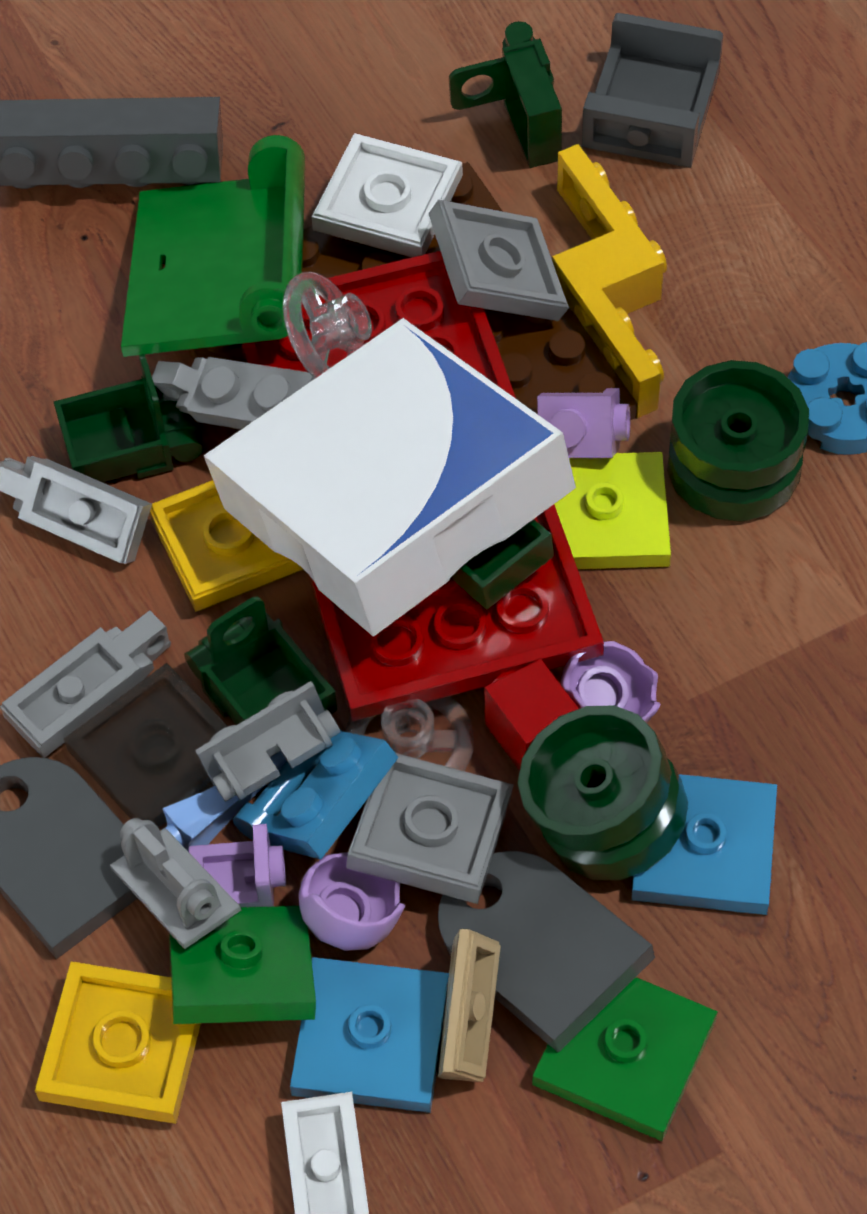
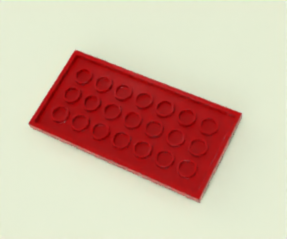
M441 251L302 284L301 319L298 327L290 335L276 340L241 344L246 363L314 373L318 377L404 318L516 399L484 309L457 304ZM554 504L534 518L551 533L554 557L488 610L450 578L446 584L373 637L319 591L315 582L310 577L352 721L482 688L491 684L500 674L507 671H517L539 659H542L550 670L565 666L571 657L580 653L585 654L579 658L578 662L604 656V641Z

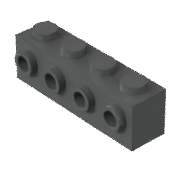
M220 97L0 100V186L27 189L37 185H69L76 188H84L94 184H126L132 187H142L150 183H182L189 186L205 184L207 182H221L223 133Z

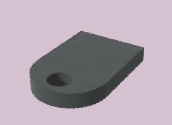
M21 758L0 765V794L12 788L22 789L28 793L26 802L18 809L12 811L0 810V893L51 954L58 959L138 898L110 867V864L124 856L121 847L122 839L120 837V831L124 824L87 782L69 766L48 758Z
M517 851L493 854L483 887L497 888L502 892L500 899L493 906L485 909H476L467 905V901L442 895L440 901L438 923L450 957L454 937L460 929H470L498 941L501 948L495 999L557 1052H560L655 959L651 943L547 860L533 854Z

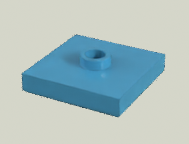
M679 774L688 799L685 828L670 853L649 870L634 875L632 900L767 915L770 897L777 784Z
M312 957L316 996L315 1020H301L290 1083L291 1095L312 1098L352 1092L354 1104L431 1113L449 973Z

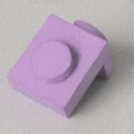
M606 388L603 393H541L537 396L538 415L563 432L569 458H613L620 449V441L629 440L630 407L629 404H620L619 388Z
M267 824L253 825V841L189 846V853L240 907L274 906L273 887L286 886L283 845H270Z

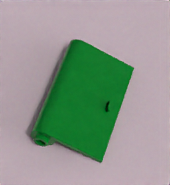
M271 135L257 141L251 148L248 157L249 179L140 191L121 340L123 357L276 340L290 335L298 327L301 319L306 160L303 149L296 141L282 135Z

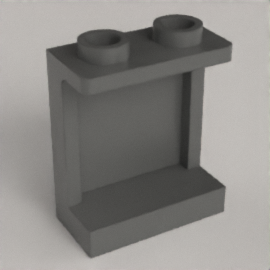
M616 13L612 22L610 49L595 93L588 92L583 107L582 147L691 168L720 73L723 33L701 27Z

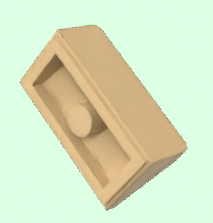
M460 929L453 940L437 1077L450 1080L483 1082L486 1076L501 945H499L498 941L470 929Z

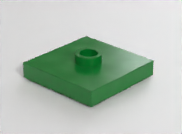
M300 906L241 907L240 912L186 949L169 933L173 1024L315 1020L316 996L308 926L303 921Z
M635 977L560 1052L555 1051L547 1044L532 1076V1085L659 1141H663L714 1027L718 1011Z

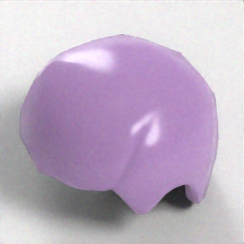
M615 641L604 642V656L578 662L579 658L585 654L580 653L571 657L566 663L560 684L579 709L585 706L615 705L638 714L648 723L661 705L656 700L657 672L645 665L643 659L634 650Z
M348 852L325 855L307 870L301 882L299 906L303 921L318 940L344 951L364 950L375 946L389 935L405 908V905L400 903V883L346 868Z

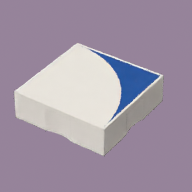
M404 318L204 455L224 509L274 552L293 560L301 566L313 579L319 591L373 637L446 584L471 558L483 550L506 540L576 488L563 432Z

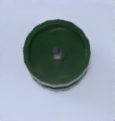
M730 360L705 366L686 379L673 400L667 472L675 492L693 509L721 520L747 521L767 516L788 502L800 482L803 453L808 436L809 408L801 390L782 372L758 362Z
M615 705L585 706L561 715L536 735L522 757L518 787L523 807L542 831L543 837L553 852L570 871L591 880H622L649 870L671 852L685 828L688 799L682 779L673 763L667 758L665 749L655 731L636 713Z

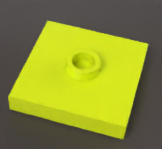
M616 453L613 458H569L576 488L554 505L577 569L670 567L671 548L663 453Z

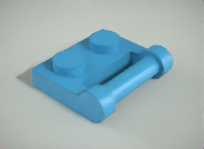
M340 731L341 733L331 738L332 746L327 749L325 748L296 767L291 768L288 761H286L279 770L281 776L272 780L253 804L245 803L233 818V823L241 833L253 840V825L267 824L271 846L283 845V850L322 859L399 757L383 739Z

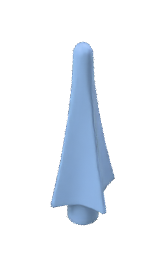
M281 751L270 757L278 771L287 761ZM266 785L247 795L241 801L236 795L226 802L216 786H213L201 793L162 808L167 821V827L165 828L188 852L189 846L208 845L240 811L243 805L248 803Z

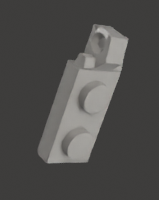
M203 357L195 358L192 367L178 362L158 361L152 375L154 385L163 393L162 397L166 400L177 401L176 407L179 408V411L190 414L200 423L243 429L317 378L314 373L208 357V359Z
M9 457L5 458L4 461H0V491L15 497L13 509L19 512V519L119 563L127 564L135 561L152 506L151 503L47 458L27 457L25 464Z
M150 610L123 631L118 627H114L105 632L100 627L2 702L0 709L4 718L42 758L47 757L144 681V678L155 668L153 661L171 646L167 627Z

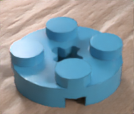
M867 342L860 345L834 343L801 351L794 359L793 368L788 378L801 390L809 408L808 435L821 441L820 449L831 453L852 455L867 452ZM838 391H847L856 396L854 405L846 406L841 398H831L830 395Z

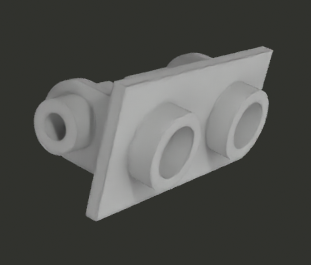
M310 681L295 691L280 694L265 709L240 724L228 726L218 731L208 743L195 751L211 782L216 786L224 801L226 802L236 795L241 801L247 795L281 776L270 756L281 751L291 768H294L325 748L327 749L332 746L331 738L341 732L330 712L324 710L316 689Z
M133 818L123 825L120 837L122 839L121 847L124 856L110 864V867L184 949L241 911L240 905L166 828L160 831L152 821Z

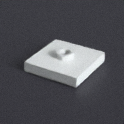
M354 133L312 215L313 230L408 257L424 255L435 234L428 213L438 199L451 201L463 176L462 162Z

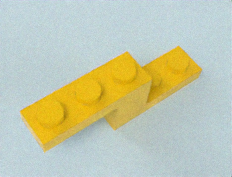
M576 144L558 152L557 191L592 240L552 256V261L567 304L637 402L636 418H640L658 410L660 383L664 381V372L654 351L651 349L644 350L635 337L628 313L661 300L663 273L667 271V262L659 244L654 240L648 241L638 227L636 215L627 201L620 202L614 194L603 167L598 162L592 163L580 145Z

